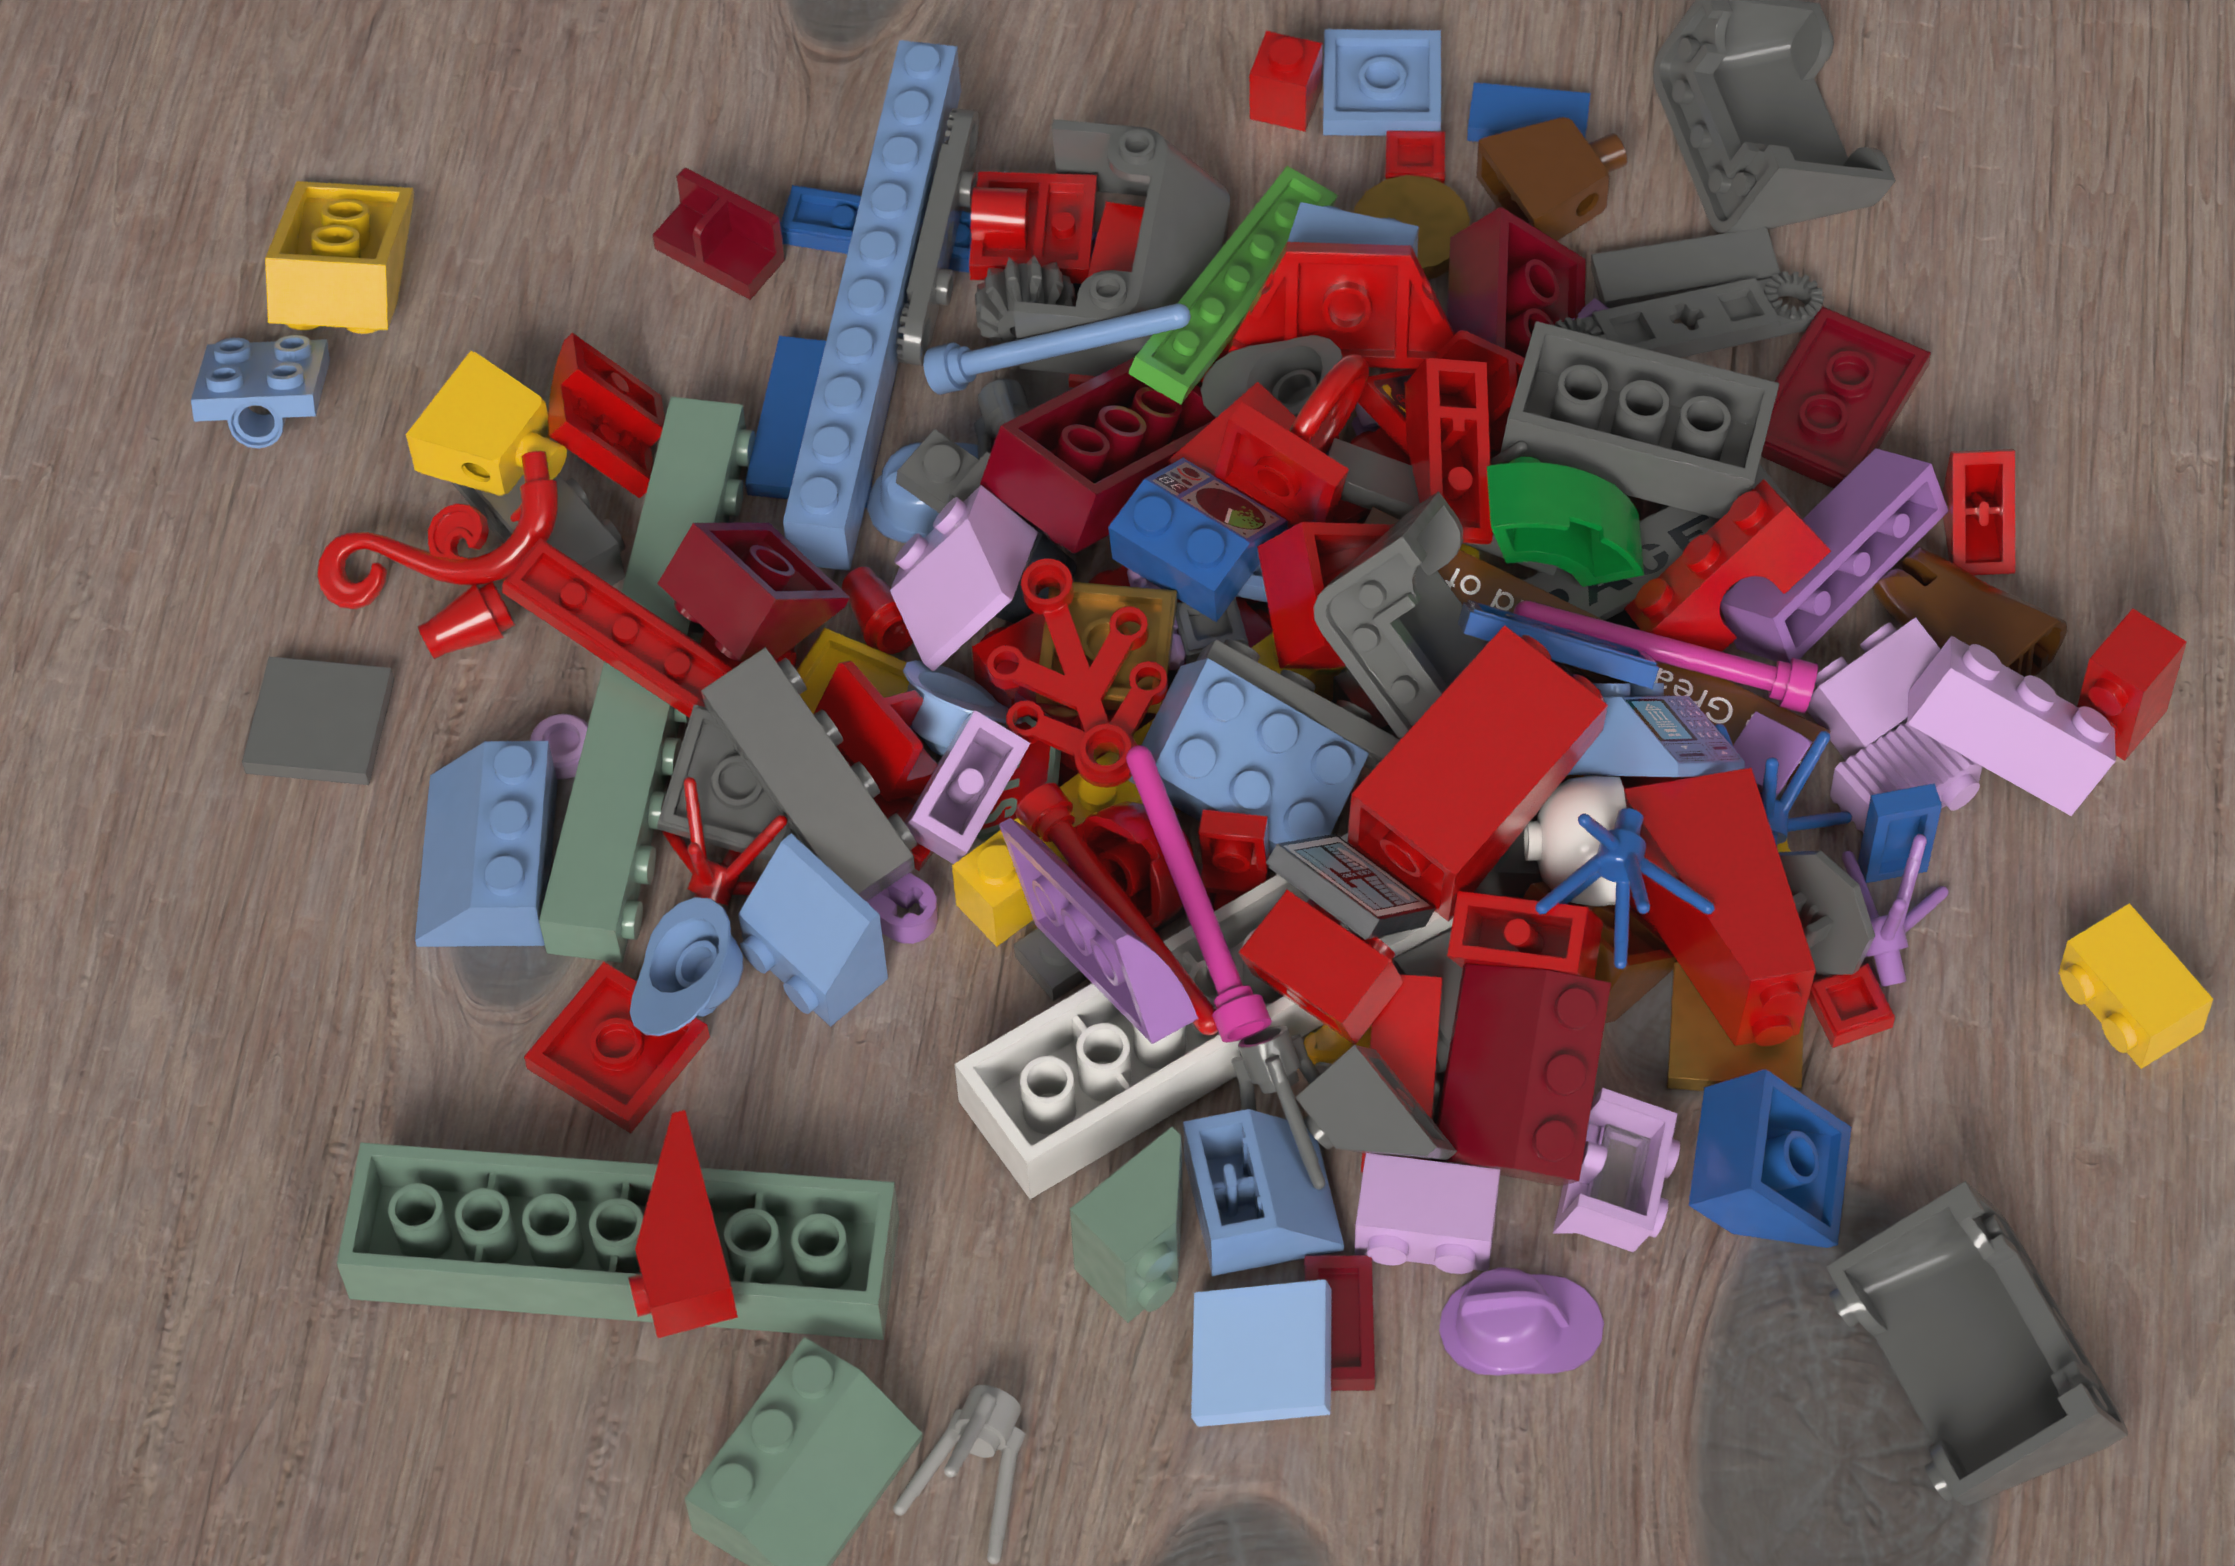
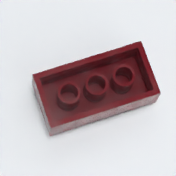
M1134 358L1002 424L980 485L999 498L1012 511L1018 512L1048 534L1050 539L1056 544L1066 547L1075 554L1109 535L1108 527L1142 481L1167 467L1168 460L1215 419L1204 406L1199 386L1196 385L1184 402L1179 404L1129 375L1128 372L1134 361Z

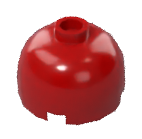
M1125 801L1101 809L1087 816L1083 823L1074 827L1152 928L1165 923L1183 906L1143 803ZM1182 829V832H1183V834H1184V837H1185V839H1186V842H1187V844H1188V847H1189L1190 852H1191V854H1192V857H1193V859H1194L1193 851H1192V846H1191V844H1190V842H1189V839H1188L1186 833H1185V832L1183 831V829ZM1068 863L1069 868L1079 877V875L1075 872L1072 866Z

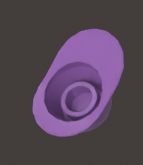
M1499 1267L1483 1272L1451 1295L1441 1313L1439 1332L1445 1351L1459 1366L1476 1374L1496 1376L1509 1374H1554L1574 1370L1592 1358L1602 1341L1604 1321L1599 1306L1583 1287L1567 1278L1545 1274H1528L1516 1268Z

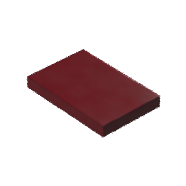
M1822 306L1774 381L1779 383L1761 457L1834 489L1875 448L1879 449L1928 368L1931 352Z

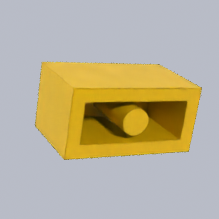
M2130 903L2071 938L2066 943L2058 972L2065 991L2073 1001L2080 1005L2085 1004L2101 1022L2103 1032L2109 1043L2117 1051L2127 1053L2140 1069L2203 1031L2213 998Z

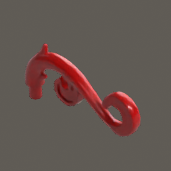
M534 451L521 455L525 484L520 486L521 505L511 515V521H518L511 536L493 551L478 557L469 558L458 554L457 545L460 539L463 538L466 539L468 548L480 550L487 541L489 528L487 518L476 507L456 503L444 507L432 518L428 528L429 551L370 532L346 533L335 537L326 546L319 559L317 577L321 591L328 601L344 609L358 610L370 605L379 596L385 585L387 569L381 563H372L371 571L363 581L351 582L347 578L345 571L346 560L354 552L363 549L379 553L440 582L456 585H478L507 578L539 538L547 542L554 530L558 515L557 481L550 480L546 452Z

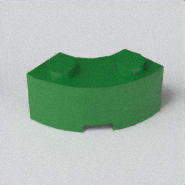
M1519 457L1511 460L1509 463L1487 466L1491 529L1506 563L1537 562L1554 565L1572 574L1582 587L1644 575L1639 514L1630 499L1615 484L1580 469L1542 463L1533 457Z

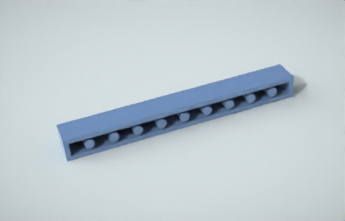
M899 40L783 518L785 538L816 567L847 571L851 569L899 361L897 360V338L904 336V333H898L899 327H905L901 326L900 317L902 316L905 303H908L907 288L941 146L950 138L945 136L946 130H948L947 121L949 120L952 108L958 107L961 94L957 46Z

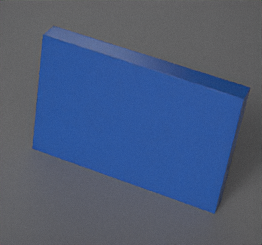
M779 336L745 481L747 495L780 499L789 498L826 341ZM886 418L882 430V435L879 443V448L876 456V461L873 469V474L870 482L865 508L868 507L870 492L874 479Z
M1471 600L1463 603L1458 625L1466 635L1491 641L1505 625L1519 637L1529 635L1539 641L1548 650L1552 660L1653 689L1659 667L1644 651Z

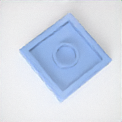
M1326 1279L1194 1292L1191 1418L1197 1427L1331 1415L1332 1289Z

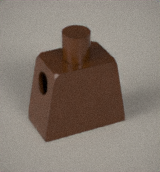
M1560 117L1478 140L1476 178L1497 208L1502 207L1558 241L1605 210L1608 200L1609 173L1627 165V154L1622 141L1615 133L1588 143L1572 119Z

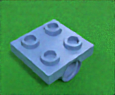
M290 335L272 342H249L243 338H228L216 344H207L191 397L194 422L228 420L231 434L239 443L247 447L259 449L271 446L281 436L286 418L316 416L330 362L327 339L310 340L305 336ZM253 405L262 406L272 414H257L248 407Z

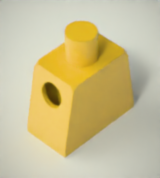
M471 350L406 433L415 471L498 496L510 493L524 474L521 455L534 451L546 452L550 480H553L560 473L567 456L565 446L550 440L547 406L541 396Z

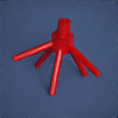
M687 777L684 780V791L691 843L687 845L680 835L662 831V834L692 874L687 889L695 893L693 898H709L717 904L728 905L732 895H750L757 882H737L739 875L788 823L787 818L784 815H778L742 853L729 850L721 863L708 859L696 780L693 777Z

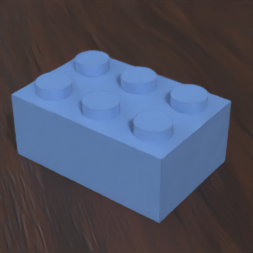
M1209 658L1180 666L1142 743V746L1147 747L1152 753L1172 806L1199 822H1201L1203 810L1268 816L1270 855L1277 843L1331 834L1369 755L1365 750ZM1131 776L1129 781L1135 784L1134 779Z

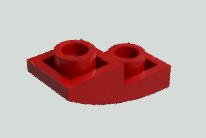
M1203 810L1199 828L1203 861L1201 880L1215 912L1270 879V868L1266 863L1270 857L1268 816Z

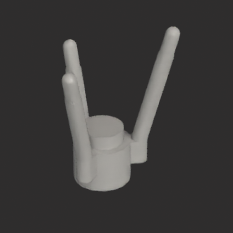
M989 1385L973 1386L963 1409L955 1410L947 1430L893 1507L895 1514L903 1515L907 1512L955 1444L952 1455L944 1468V1473L947 1477H955L969 1453L978 1457L990 1458L995 1455L996 1450H1000L1002 1455L987 1553L988 1562L990 1564H998L1001 1559L1003 1540L1005 1539L1017 1454L1026 1436L1022 1430L1015 1426L1021 1413V1405L1009 1393Z

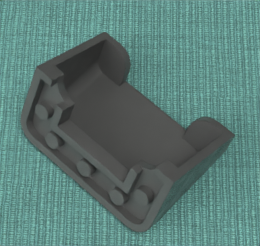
M1695 0L1656 56L1653 68L1655 89L1709 223L1715 231L1721 234L1767 227L1768 230L1871 207L1883 198L1896 181L1882 151L1872 147H1861L1855 150L1848 158L1814 79L1825 62L1830 58L1834 47L1833 35L1820 3L1800 0Z
M1439 491L1414 507L1338 574L1318 595L1314 605V618L1319 630L1400 740L1489 643L1487 640L1463 633L1458 625L1463 605L1437 571L1457 555L1463 543V527L1457 515ZM1552 660L1554 664H1556L1558 667L1564 670L1567 674H1569L1571 677L1573 676V674L1561 662Z
M1966 1181L1826 1266L1837 1286L1836 1289L1829 1292V1295L1838 1313L1848 1326L1853 1327L1860 1322L1868 1332L1875 1336L1934 1444L1929 1446L1933 1461L1925 1465V1470L1932 1484L1945 1501L1948 1502L1954 1498V1500L1962 1505L1969 1506L2102 1451L2129 1435L2121 1415L2014 1230L2002 1213Z

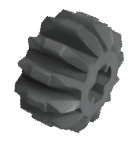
M1035 255L1025 264H1018L1009 257L1005 270L988 268L985 282L977 284V292L975 294L977 326L981 329V335L990 338L993 345L1017 340L1013 315L1015 301L1075 307V287L1071 284L1070 277L1062 275L1057 262L1040 266Z

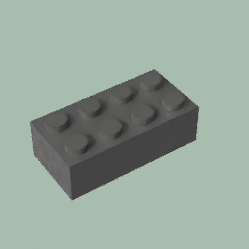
M1536 321L1509 412L1501 452L1519 441H1524L1528 448L1519 457H1533L1542 463L1580 469L1615 484L1625 495L1721 519L1730 511L1732 504L1738 497L1751 491L1753 488L1779 383Z

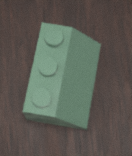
M804 1337L684 1498L692 1532L748 1566H831L923 1439L922 1432L860 1369Z

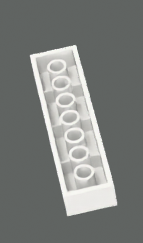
M1348 834L1341 837L1346 842L1348 840ZM1276 875L1216 910L1215 915L1243 986H1251L1254 995L1257 994L1263 997L1272 1020L1268 1027L1285 1025L1288 1027L1291 1036L1300 1034L1303 1037L1324 1023L1252 975L1238 953L1286 890H1289L1305 902L1309 900L1308 896L1281 876ZM1434 911L1425 927L1378 938L1394 951L1396 957L1451 931L1453 918L1448 922ZM1344 923L1340 924V926H1342L1355 936H1360L1352 929H1350L1348 926H1346ZM1189 926L1163 942L1216 1009L1214 999L1219 995L1193 929ZM1092 983L955 1063L958 1100L1029 1199H1032L1236 1077L1237 1075L1231 1060L1241 1056L1238 1048V1043L1241 1040L1223 1042L1219 1032L1213 1035H1205L1193 1023H1190L1151 1044Z

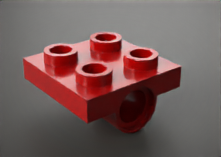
M978 171L977 187L973 188L971 203L970 280L985 281L988 268L1005 270L1009 257L1018 264H1025L1035 255L1040 266L1057 262L1062 275L1070 277L1071 284H1082L1088 277L1092 259L1097 202V175Z

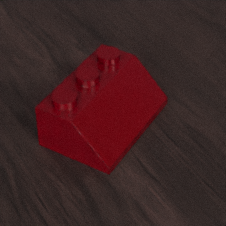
M1499 207L1450 237L1447 319L1455 334L1460 330H1465L1525 358L1536 321L1555 326V322L1559 320L1564 322L1565 318H1574L1576 320L1581 309L1585 307L1586 259L1506 209Z
M1473 964L1463 965L1437 1120V1127L1457 1152L1448 1160L1431 1159V1161L1500 1169V1175L1554 1186L1579 1182L1611 983L1542 969Z

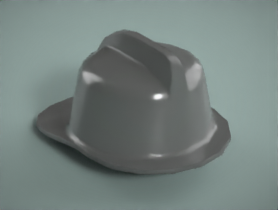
M1313 335L1298 337L1288 341L1253 345L1232 351L1216 361L1204 376L1201 387L1204 406L1216 418L1258 381L1297 417L1318 384L1333 366L1343 358L1341 350L1330 339Z

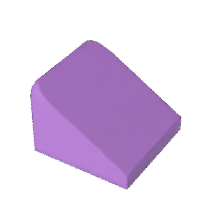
M1755 711L1733 746L1745 761V768H1752L1760 792H1762L1767 759L1770 757L1778 759L1777 797L1809 749L1812 741Z

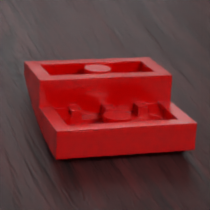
M572 332L563 342L553 374L548 406L549 437L565 446L575 455L640 499L647 493L654 465L651 446L660 439L665 421L662 396Z

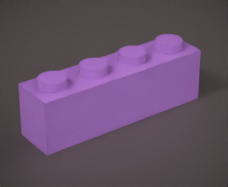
M1875 448L1803 518L1831 550L1826 557L1785 594L1770 580L1764 577L1752 576L1741 579L1723 596L1720 608L1728 627L1737 637L1734 640L1736 648L1776 662L1779 660L1790 663L1792 658L1800 659L1949 512L1932 464Z

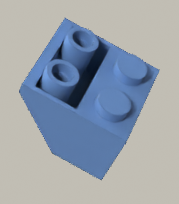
M1246 1109L1183 1122L1184 1159L1212 1276L1304 1259V1256H1320L1344 1251V1243L1319 1143L1309 1131L1308 1134L1326 1182L1325 1187L1320 1190L1315 1189L1312 1185L1286 1119Z

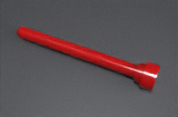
M1053 782L1043 784L1028 793L1021 800L1015 811V815L1022 825L1036 836L1041 837L1044 842H1053L1082 881L1171 968L1193 1004L1198 1017L1197 1020L1192 1022L1196 1028L1205 1035L1217 1033L1218 1029L1212 1017L1216 1010L1074 828L1073 804L1065 793Z

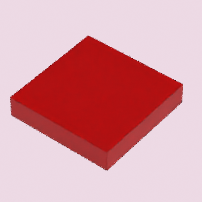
M603 962L526 1053L524 1059L529 1071L631 1134L707 1042L710 1035L708 1025L697 1018L679 1030L662 1036L645 1035L633 1025L630 1015L632 995L637 981Z

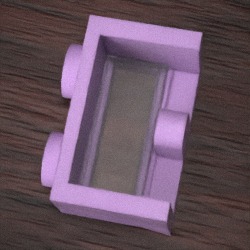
M1602 1088L1592 1100L1579 1182L1563 1185L1553 1234L1578 1233L1631 1252H1635L1649 1236L1655 1238L1662 1229L1668 1211V1200L1661 1197L1664 1178H1669L1673 1172L1680 1151V1141L1672 1139L1678 1113Z

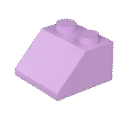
M982 485L963 502L958 497L953 498L936 517L933 523L935 528L925 538L918 533L912 536L901 548L894 560L900 568L890 592L923 664L933 672L1012 601L1038 534L1033 527Z

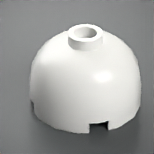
M1584 776L1568 779L1556 788L1540 808L1537 821H1530L1524 828L1526 861L1538 862L1541 879L1551 890L1598 852L1600 842L1578 823V817L1581 814H1588L1607 830L1614 829L1618 812L1626 808L1624 788L1620 777ZM1600 877L1571 902L1591 906L1615 905L1616 883Z

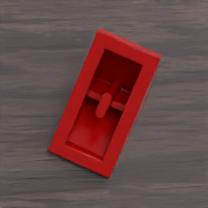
M2015 450L1951 451L1942 491L1949 511L1943 516L1949 561L1971 575L2015 574Z

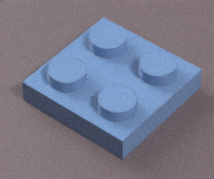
M1324 29L1323 135L1386 136V130L1441 131V30Z

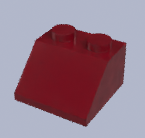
M693 523L657 583L675 600L674 606L681 615L701 624L716 638L715 645L719 651L738 662L746 661L765 647L774 659H778L844 609L850 600V597L770 523Z

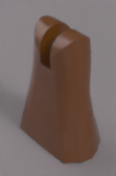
M1922 547L1916 548L1902 562L1903 570H1890L1873 587L1875 597L1897 622L1904 626L1916 617L1940 649L1953 636L1969 646L1976 644L1987 648L1998 657L2002 665L2024 677L2028 675L2036 676L2053 661L2067 633L2066 621L1987 584L1950 561Z

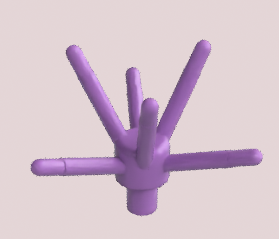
M1923 834L1916 835L1913 840L1897 898L1893 902L1888 915L1884 916L1878 915L1853 852L1845 851L1842 854V860L1848 875L1860 885L1875 933V938L1865 957L1874 956L1881 987L1907 981L1900 955V949L1909 947L1906 932L1931 912L1949 893L1946 887L1940 886L1907 913L1927 842Z

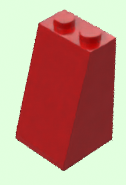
M1504 625L1351 793L1347 842L1436 907L1435 912L1449 922L1454 917L1458 891L1473 893L1603 731L1608 704L1603 701V695L1591 681L1578 674H1574L1571 677L1554 664L1550 653L1539 641L1529 635L1519 637Z
M1752 768L1624 789L1626 808L1640 812L1644 818L1639 835L1647 846L1644 858L1714 904V912L1705 914L1641 872L1650 904V910L1645 914L1734 1046L1756 1043L1760 1046H1773L1788 1040L1793 1035H1798L1816 968Z

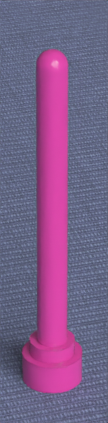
M1522 601L1514 609V613L1644 651L1654 661L1769 691L1768 697L1779 700V707L1805 713L1814 690L1818 664L1792 658L1790 663L1778 660L1776 666L1532 601Z
M1142 745L1134 746L1128 751L1126 756L1128 767L1219 995L1214 999L1217 1010L1214 1011L1212 1017L1223 1042H1235L1246 1039L1263 1031L1272 1023L1263 997L1257 994L1254 995L1251 986H1243L1151 751Z

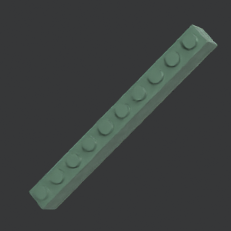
M670 397L622 593L700 644L704 634L702 633L703 626L681 615L674 606L675 600L657 583L693 523H728L730 516H739L743 502V481L739 480L742 466L749 467L755 442L754 430L746 429L742 404ZM605 661L539 924L547 954L623 963L628 939L637 940L640 934L643 918V905L641 901H638L641 884L650 885L654 876L656 849L654 846H651L654 830L658 829L657 823L667 792H664L667 776H672L682 745L681 739L677 738L680 722L689 723L690 718Z

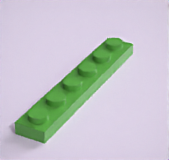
M1287 166L1178 302V304H1183L1189 309L1191 314L1189 323L1183 328L1153 334L1135 356L1128 374L1152 387L1157 392L1182 404L1232 339L1288 242L1300 202L1317 206H1334L1338 195Z

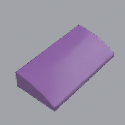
M1011 818L999 824L1035 925L1151 1044L1198 1019L1188 994L1171 968L1038 836Z

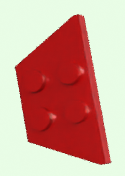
M1287 242L1230 340L1227 354L1248 346L1317 335L1328 338L1340 348L1343 358L1350 354H1358L1366 359L1369 367L1418 369L1426 358H1434L1455 333L1412 246Z

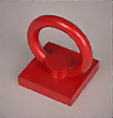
M1350 354L1338 361L1310 395L1289 430L1242 401L1228 418L1214 477L1286 519L1289 529L1300 522L1333 523L1349 469L1326 455L1331 447L1334 438L1338 437L1364 390L1369 375V365L1366 359L1358 354Z

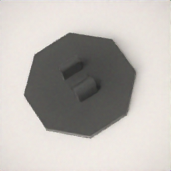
M1822 851L1779 852L1816 968L1815 975L1854 974L1859 970L1875 938L1860 885Z

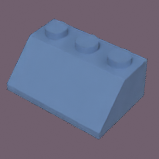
M484 741L430 775L415 934L417 947L545 946L539 919L551 875L558 783L548 741Z

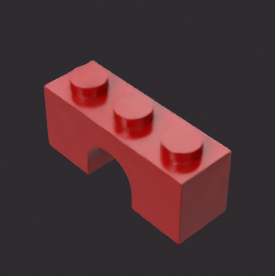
M1763 479L1751 491L1738 497L1732 504L1730 511L1704 535L1693 539L1686 546L1683 554L1662 574L1644 584L1637 593L1636 598L1624 609L1641 631L1722 652L1737 638L1720 616L1722 598L1734 583L1747 577H1764L1774 583L1785 594L1826 557L1831 550L1801 516Z

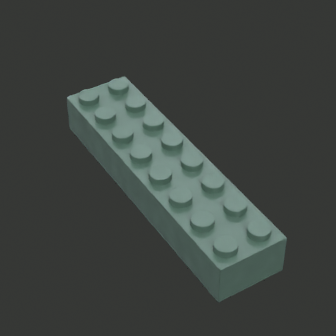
M360 1142L337 1259V1266L348 1297L353 1300L653 1322L651 1314L637 1316L628 1277L641 1274L635 1246L657 1164ZM701 1168L738 1318L707 1325L706 1327L884 1340L900 1220L895 1182Z

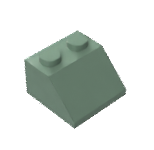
M1170 1127L1070 1208L1074 1269L1127 1323L1143 1310L1153 1312L1160 1308L1172 1296L1177 1286L1176 1283H1178L1183 1178L1181 1135L1173 1127Z

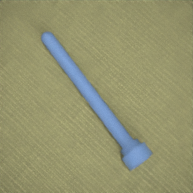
M1173 304L972 351L966 346L960 347L957 343L952 342L930 347L926 351L924 356V372L929 386L935 393L939 395L964 390L968 383L974 381L976 375L980 373L1183 328L1189 323L1191 314L1185 305Z

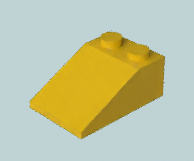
M296 181L265 257L268 323L286 324L295 330H311L319 326L343 327L350 332L358 334L388 330L398 302L414 201V188Z

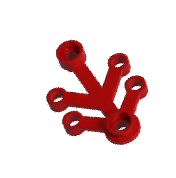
M1055 559L1035 561L1026 568L1022 575L1021 586L1024 600L1033 612L1044 616L1064 675L1026 659L1018 648L1004 645L994 649L988 656L987 668L991 682L1000 689L1010 690L1022 686L1076 710L1083 730L1044 716L1042 708L1037 703L1028 700L1019 701L1009 708L1006 714L1007 728L1028 741L1030 745L1040 741L1074 756L1078 773L1088 783L1102 788L1121 785L1132 776L1126 756L1132 747L1137 746L1133 738L1149 707L1162 702L1169 690L1166 670L1160 664L1153 661L1137 664L1129 675L1130 691L1109 723L1102 701L1129 652L1139 649L1147 642L1149 637L1147 617L1143 611L1132 606L1116 610L1109 621L1110 632L1092 665L1089 667L1068 608L1074 598V585L1070 570L1065 564ZM1046 587H1055L1060 591L1059 595L1054 598L1042 599L1038 597L1039 592ZM1126 622H1135L1140 625V629L1133 635H1123L1118 631V628ZM1004 661H1013L1018 664V668L1011 674H1001L996 671L997 666ZM1151 676L1160 680V684L1153 690H1143L1138 687L1139 681L1145 677ZM1023 716H1032L1038 720L1031 729L1023 730L1015 726L1016 721ZM1103 752H1114L1119 756L1118 760L1111 765H1100L1096 762V758Z

